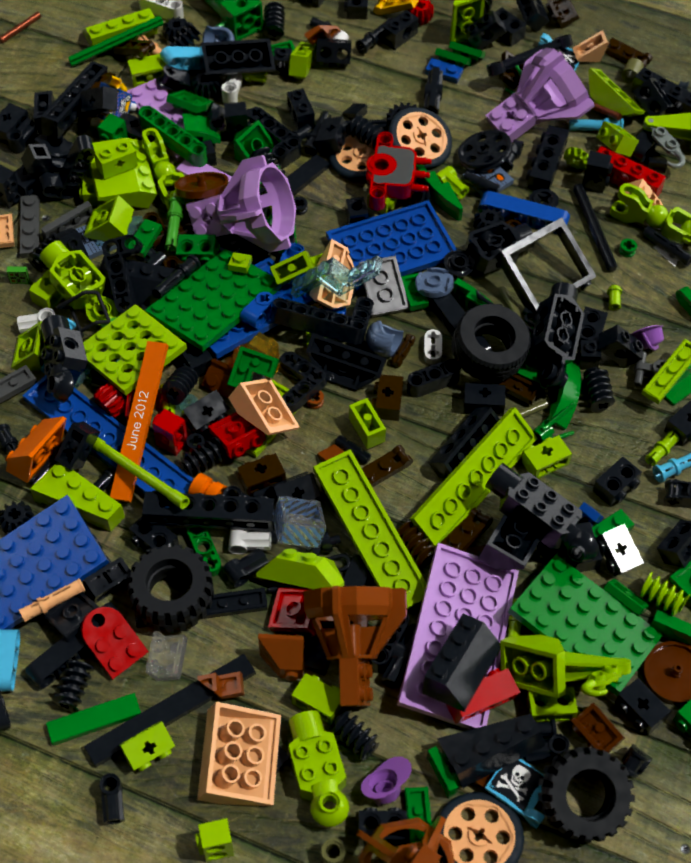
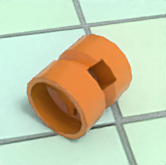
M199 473L193 479L188 494H223L227 486L218 481L213 482V479L209 476Z

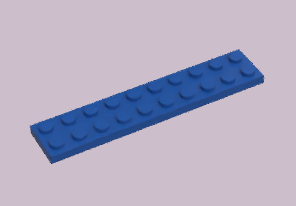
M45 375L22 395L24 401L47 419L56 417L67 418L65 433L68 432L72 423L85 422L100 431L98 437L104 440L106 444L121 452L126 427L76 388L73 389L68 400L65 403H61L53 397L52 393L47 391L48 380ZM145 443L140 467L171 488L183 494H188L193 478L148 443ZM92 448L91 453L116 472L117 463ZM137 478L135 487L143 494L156 491Z

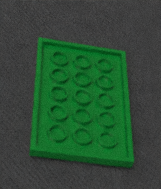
M224 249L199 270L191 274L188 279L183 280L161 299L145 309V312L169 331L203 352L241 322L240 314L243 308L257 294L270 292L274 295L283 286L278 285L273 276L253 264L250 265L247 274L228 271V263L233 253Z
M557 554L508 611L510 615L536 635L540 634L559 639L565 652L630 659L631 673L622 675L617 682L606 685V688L616 696L620 694L663 636L660 631L650 627L649 623Z

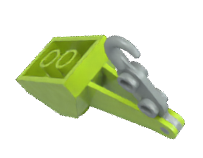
M691 113L647 116L643 123V129L652 132L651 136L667 154H672L679 160L677 164L669 161L666 164L675 169L683 167L686 159L681 152L679 143L673 137L691 141Z

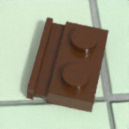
M212 359L211 366L208 367L201 385L212 391L217 389L220 395L228 398L236 388L227 384L233 367L217 359Z

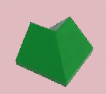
M259 120L235 135L234 157L239 162L248 159L253 151L260 148L270 147V152H272V148L276 145Z

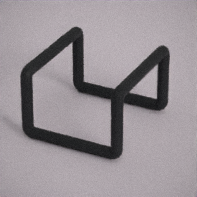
M97 290L82 291L57 306V309H70L82 338L84 337L83 332L93 326L109 324L111 322L101 295ZM85 294H96L106 320L94 321L81 329L74 309L71 305L67 304Z

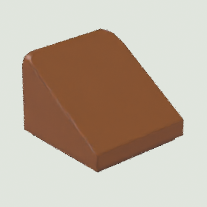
M333 444L317 453V455L324 462L344 451Z

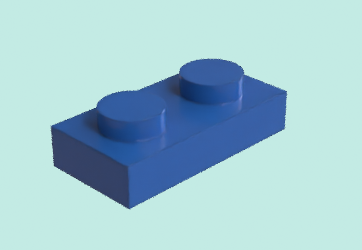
M431 58L425 69V74L428 75L429 70L437 67L443 71V80L457 84L463 74L464 67Z

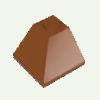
M258 634L260 656L280 678L288 681L302 679L305 657L304 636Z

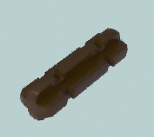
M405 335L404 341L401 342L395 352L396 354L391 359L392 366L398 368L402 365V360L406 358L415 343L414 335Z

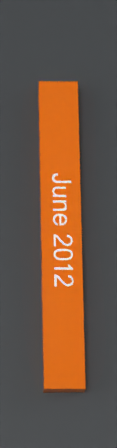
M147 341L120 452L139 466L169 347L167 343ZM118 464L110 497L116 501L131 503L137 477Z

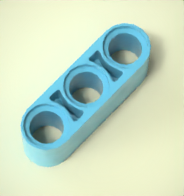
M168 46L160 52V57L166 65L179 70H202L199 55L200 47Z
M0 629V692L14 691L20 649L19 629Z

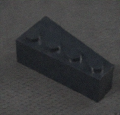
M531 714L437 738L441 750L445 754L452 771L457 776L462 789L545 746L542 731Z

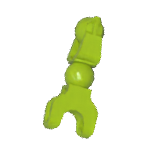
M148 128L142 132V141L145 146L150 169L158 181V195L169 211V199L179 196L175 193V190L168 194L166 187L174 186L178 179L184 177V174L176 172L175 166L169 162V156L158 130ZM152 135L156 139L150 142L147 136ZM182 198L185 200V207L182 212L187 210L186 204L195 201V199Z
M624 183L620 186L618 190V198L620 200L615 201L610 208L612 217L624 223L639 222L643 224L646 220L653 228L662 227V235L667 239L691 245L690 213L679 207H675L668 212L663 205H652L654 201L646 196L642 188L630 183ZM674 222V223H677V224H681V227L678 228L677 226L673 225L672 223Z

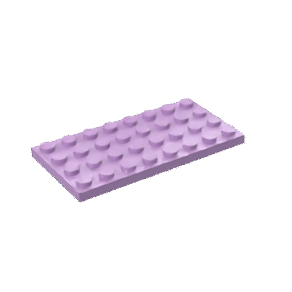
M437 543L397 701L398 706L455 724L445 703L422 694L424 676L462 614L484 622L499 643L500 640L505 638L510 616L508 611L512 606L519 570H496L478 559L479 556ZM501 650L499 651L497 657L495 658L487 674L492 670L499 668ZM490 710L455 725L469 730L486 726Z

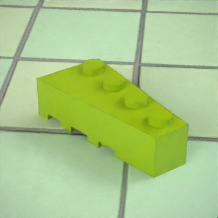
M58 462L30 488L35 502L45 503L49 506L68 495L87 523L110 532L125 518L120 503L76 471L69 470Z

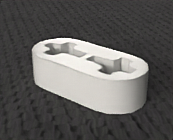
M431 329L424 336V360L427 364L434 365L440 363L442 359V334L438 330ZM431 337L435 338V344H431ZM431 351H435V357H431Z

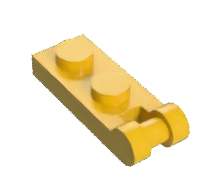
M379 0L373 11L377 15L413 9L419 0Z

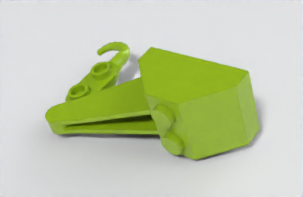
M539 634L509 636L500 640L501 671L508 668L518 688L550 697L560 698L565 695L566 682L585 679L587 681L581 686L582 693L593 697L603 696L608 693V690L605 689L606 685L617 682L622 675L631 673L630 659L565 652L560 640L557 638Z

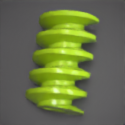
M651 572L642 586L640 596L644 598L649 594L648 602L651 603L657 599V607L664 603L665 612L672 608L671 615H677L681 612L691 594L684 598L683 589L675 593L676 585L667 588L668 581L666 580L660 584L661 576H657L653 580V572Z

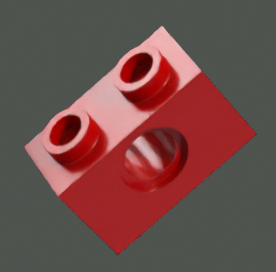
M164 408L160 414L154 417L152 422L156 445L177 456L187 444L185 420Z

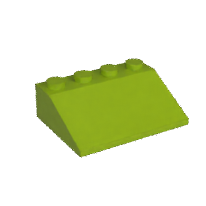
M120 138L93 142L94 151H98L128 139L136 150L138 167L104 180L96 168L94 156L89 168L97 200L107 202L119 195L130 206L149 209L157 195L143 141Z

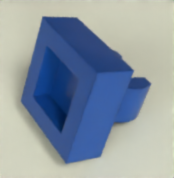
M585 502L579 507L584 512L580 521L587 517L591 526H593L594 522L600 523L604 516Z

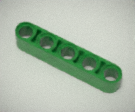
M143 106L139 109L142 129H157L164 145L195 167L206 165V146L201 141L153 107Z

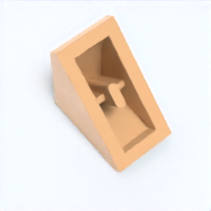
M602 30L572 49L578 62H600L609 43Z

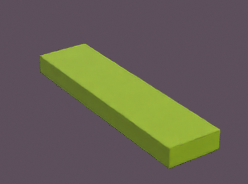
M687 339L683 340L642 390V395L659 405L691 365L690 341Z

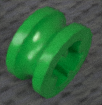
M633 239L622 240L619 248L620 254L624 257H633L637 249L636 241Z

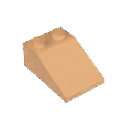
M270 378L242 382L228 397L241 417L268 436L300 428Z

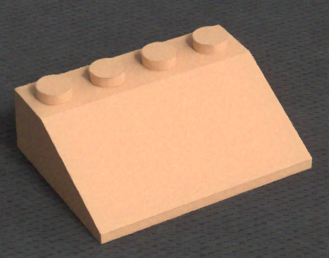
M215 702L207 710L197 800L226 805L273 806L281 715L221 702Z

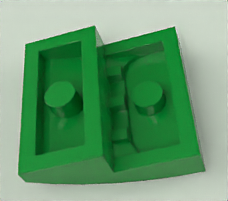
M182 113L185 131L194 137H202V141L211 140L212 143H221L219 130L215 132L210 129L209 118Z

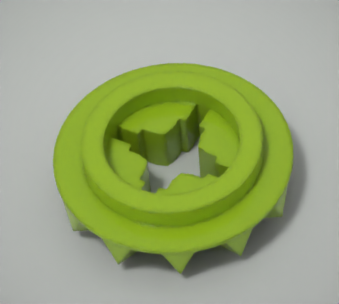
M569 147L565 150L563 158L566 160V164L571 165V168L575 167L577 170L585 171L589 155L580 148Z

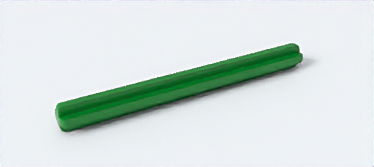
M160 16L152 18L68 57V60L72 66L78 65L164 24Z

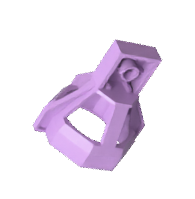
M545 48L544 50H539L525 61L517 91L487 113L486 118L495 130L505 132L510 137L512 143L514 139L520 137L536 124L544 121L579 119L595 105L589 98L586 88L572 66L564 59V55L555 49Z
M264 155L242 160L221 195L186 204L195 235H216L217 237L226 234H237L270 253L291 247L289 236L294 234L296 205L288 178L273 162L267 164ZM260 181L262 182L267 191V193L262 195L259 194ZM272 206V227L269 226L262 208Z

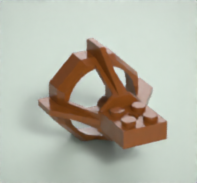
M332 586L304 591V611L308 619L312 621L327 656L326 658L330 661H339L340 706H370V701L373 700V689L370 687V678H372L373 670L369 660L377 659L378 654L407 617L406 589L371 586ZM382 620L380 626L368 627L369 621ZM320 621L334 622V628L323 629Z
M437 816L431 826L419 817L382 823L378 825L371 837L362 830H358L355 835L366 842L357 856L358 863H371L373 854L386 863H439L441 856L436 853L439 844L446 854L448 863H455L451 840L440 833L446 819L442 816ZM401 829H417L424 832L421 842L400 845L397 848L383 840V838Z

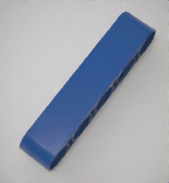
M485 191L478 206V211L480 209L485 210L487 207L489 210L495 208L496 212H501L505 221L518 220L521 224L526 223L530 227L539 230L561 217L566 225H568L570 214L566 210L492 191Z

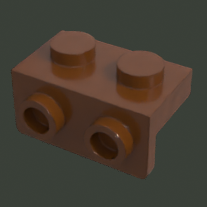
M594 702L577 717L570 719L574 723L572 726L573 730L580 737L584 735L589 741L587 744L589 748H596L610 753L625 739L622 733Z

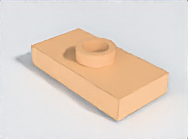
M12 214L0 215V248L14 247Z

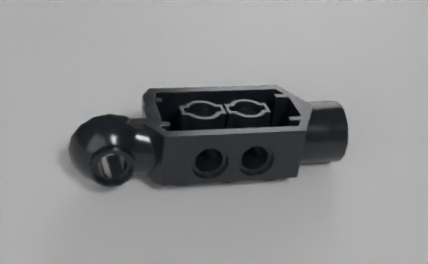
M555 283L551 287L550 296L539 303L531 337L530 352L539 363L545 366L540 378V387L544 389H561L568 380V374L565 373L564 366L574 361L576 357L584 312L576 302L578 290L570 283Z
M504 463L499 465L487 481L485 487L500 497V512L550 549L565 548L569 558L575 562L590 561L598 556L600 550L596 539L589 533L576 527V524L582 518V510L530 472L518 474Z

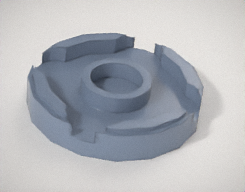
M432 267L426 269V272L422 273L421 271L416 277L415 284L418 293L424 297L439 298L452 291L454 279L448 270Z

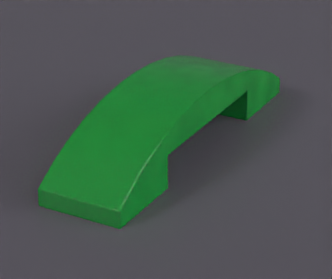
M574 361L564 366L565 373L568 374V380L559 389L557 402L551 404L548 420L551 421L574 402L575 406L554 423V425L562 430H565L569 425L580 395L581 372L578 364Z

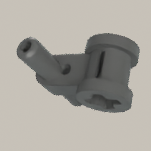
M643 351V359L635 363L634 385L641 386L643 376L649 377L651 380L659 371L660 366H663L666 361L657 360L654 364L645 363L647 353Z

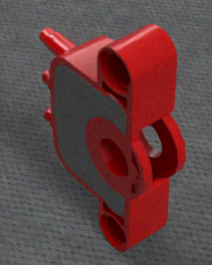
M389 132L378 134L375 154L369 157L366 162V180L370 184L369 207L375 211L385 208L386 198L407 199L412 196L413 191L428 192L429 189L428 186L414 183L415 178H430V172L416 170V165H431L432 159L417 157L416 151L412 148L393 146L394 138Z

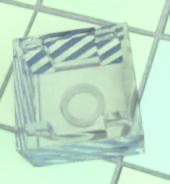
M279 496L273 516L278 543L320 548L327 529L320 501Z

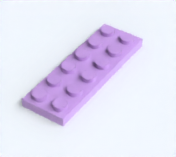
M156 78L127 91V93L132 94V101L136 102L138 113L141 107L151 106L184 129L182 110L166 102L167 95L169 94L156 83ZM195 137L202 142V137ZM165 145V148L177 163L185 160Z

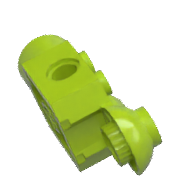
M59 240L50 243L44 248L40 254V259L49 268L50 283L65 300L85 290H97L101 295L109 318L117 317L118 311L114 301L102 296L105 290V276L81 250L69 251ZM85 294L69 303L73 309L85 308L86 315L91 322L106 320L104 314L98 313L102 311L96 294Z
M304 711L292 716L288 721L293 741L288 745L289 755L300 797L311 801L310 812L317 823L326 827L337 826L348 816L349 801L341 792L346 786V774L334 733L324 730L318 711ZM326 802H333L336 804V807L328 810L323 805Z

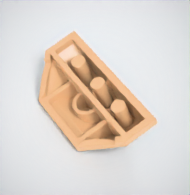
M333 239L329 241L316 265L309 294L316 302L331 310L350 305L357 277L353 261L349 256L348 247Z

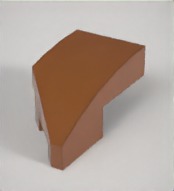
M318 25L304 35L313 46L317 43V38L327 36L332 39L341 30L338 26Z
M240 671L219 676L216 673L197 676V680L221 699L245 695L243 674Z

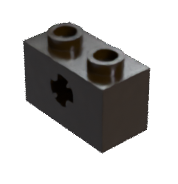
M381 374L379 382H375L374 394H377V399L373 398L372 406L380 419L399 421L403 376Z
M276 453L265 455L259 460L246 462L237 467L238 478L245 493L249 496H253L252 493L256 490L286 479V472Z

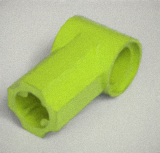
M447 166L436 173L441 183L449 182L458 199H463L469 192V187L457 177L453 167Z

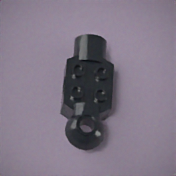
M503 221L471 231L465 245V251L455 250L449 252L444 258V266L454 278L465 277L473 270L483 274L497 270L501 267L495 255L531 235L533 231L526 223L512 227ZM535 243L511 255L514 263H516L520 252L533 248Z
M51 315L41 323L44 339L41 359L43 360L44 373L48 380L47 391L52 393L56 400L65 403L72 394L79 376L84 372L88 360L80 331L70 329L66 317Z

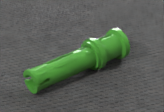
M171 197L168 203L170 209L166 217L169 222L164 245L167 251L169 246L170 251H175L177 248L179 224L183 220L182 210L185 207V200L180 197Z

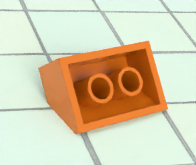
M67 418L43 419L38 425H34L28 437L22 438L18 448L15 451H10L7 455L6 471L28 483L53 454V448L62 442Z

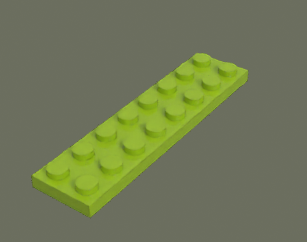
M516 407L510 408L410 517L412 523L418 527L419 532L424 533V538L430 540L429 545L436 546L437 543H441L470 514L471 510L474 507L477 508L491 492L485 485L500 464L504 463L512 468L523 456L525 449L532 446L538 439Z
M351 449L313 466L315 475L376 585L392 589H406L407 610L420 604L423 599L426 581Z

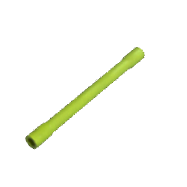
M97 438L93 449L101 452L154 488L179 508L185 509L189 505L190 499L159 480L106 444L101 438Z

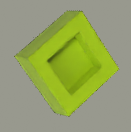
M233 252L228 263V271L247 274L252 263V255Z

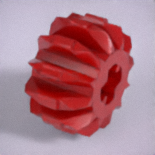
M419 0L415 8L408 9L409 12L419 18L418 24L421 25L423 23L428 24L434 15V7L430 0Z
M107 383L101 386L94 394L95 402L112 417L116 418L125 412L126 399L111 384Z

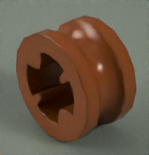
M319 391L313 396L314 401L310 399L306 402L309 408L319 409L323 406L324 395L322 391Z

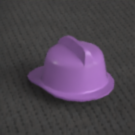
M663 325L648 326L631 333V335L643 343V350L650 348L652 351L659 349V344L664 340Z
M393 757L386 760L363 780L361 784L362 793L364 796L373 799L378 806L394 802L400 795L401 786L410 777L412 771L411 763L404 757Z

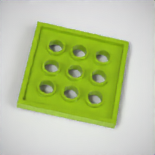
M136 304L83 342L88 360L87 364L125 396L136 389L143 361L140 359L144 357L147 341L167 343L169 345L164 366L186 351L187 345ZM144 336H151L148 339H142ZM117 337H123L121 340H114ZM130 347H135V349L132 351L127 350ZM107 348L104 352L99 351L100 349ZM113 359H120L118 362H111ZM126 369H133V370H132L131 372H129V373H128V372H124Z

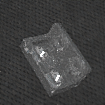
M159 631L154 632L146 663V673L156 681L180 680L188 638L184 634L164 636Z

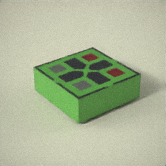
M7 267L10 284H29L30 277L27 267Z

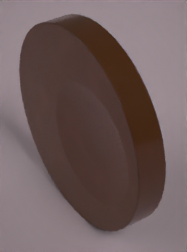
M199 172L186 175L175 182V193L179 197L187 199L213 197L223 193L229 183V179L225 174L218 172Z
M678 641L664 642L655 646L646 657L643 664V679L646 686L659 700L671 705H685L691 700L690 645Z

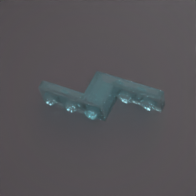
M376 255L350 270L332 257L327 261H323L317 267L309 269L303 275L297 276L292 282L291 295L298 298L323 284L333 293L341 296L378 276L383 259Z

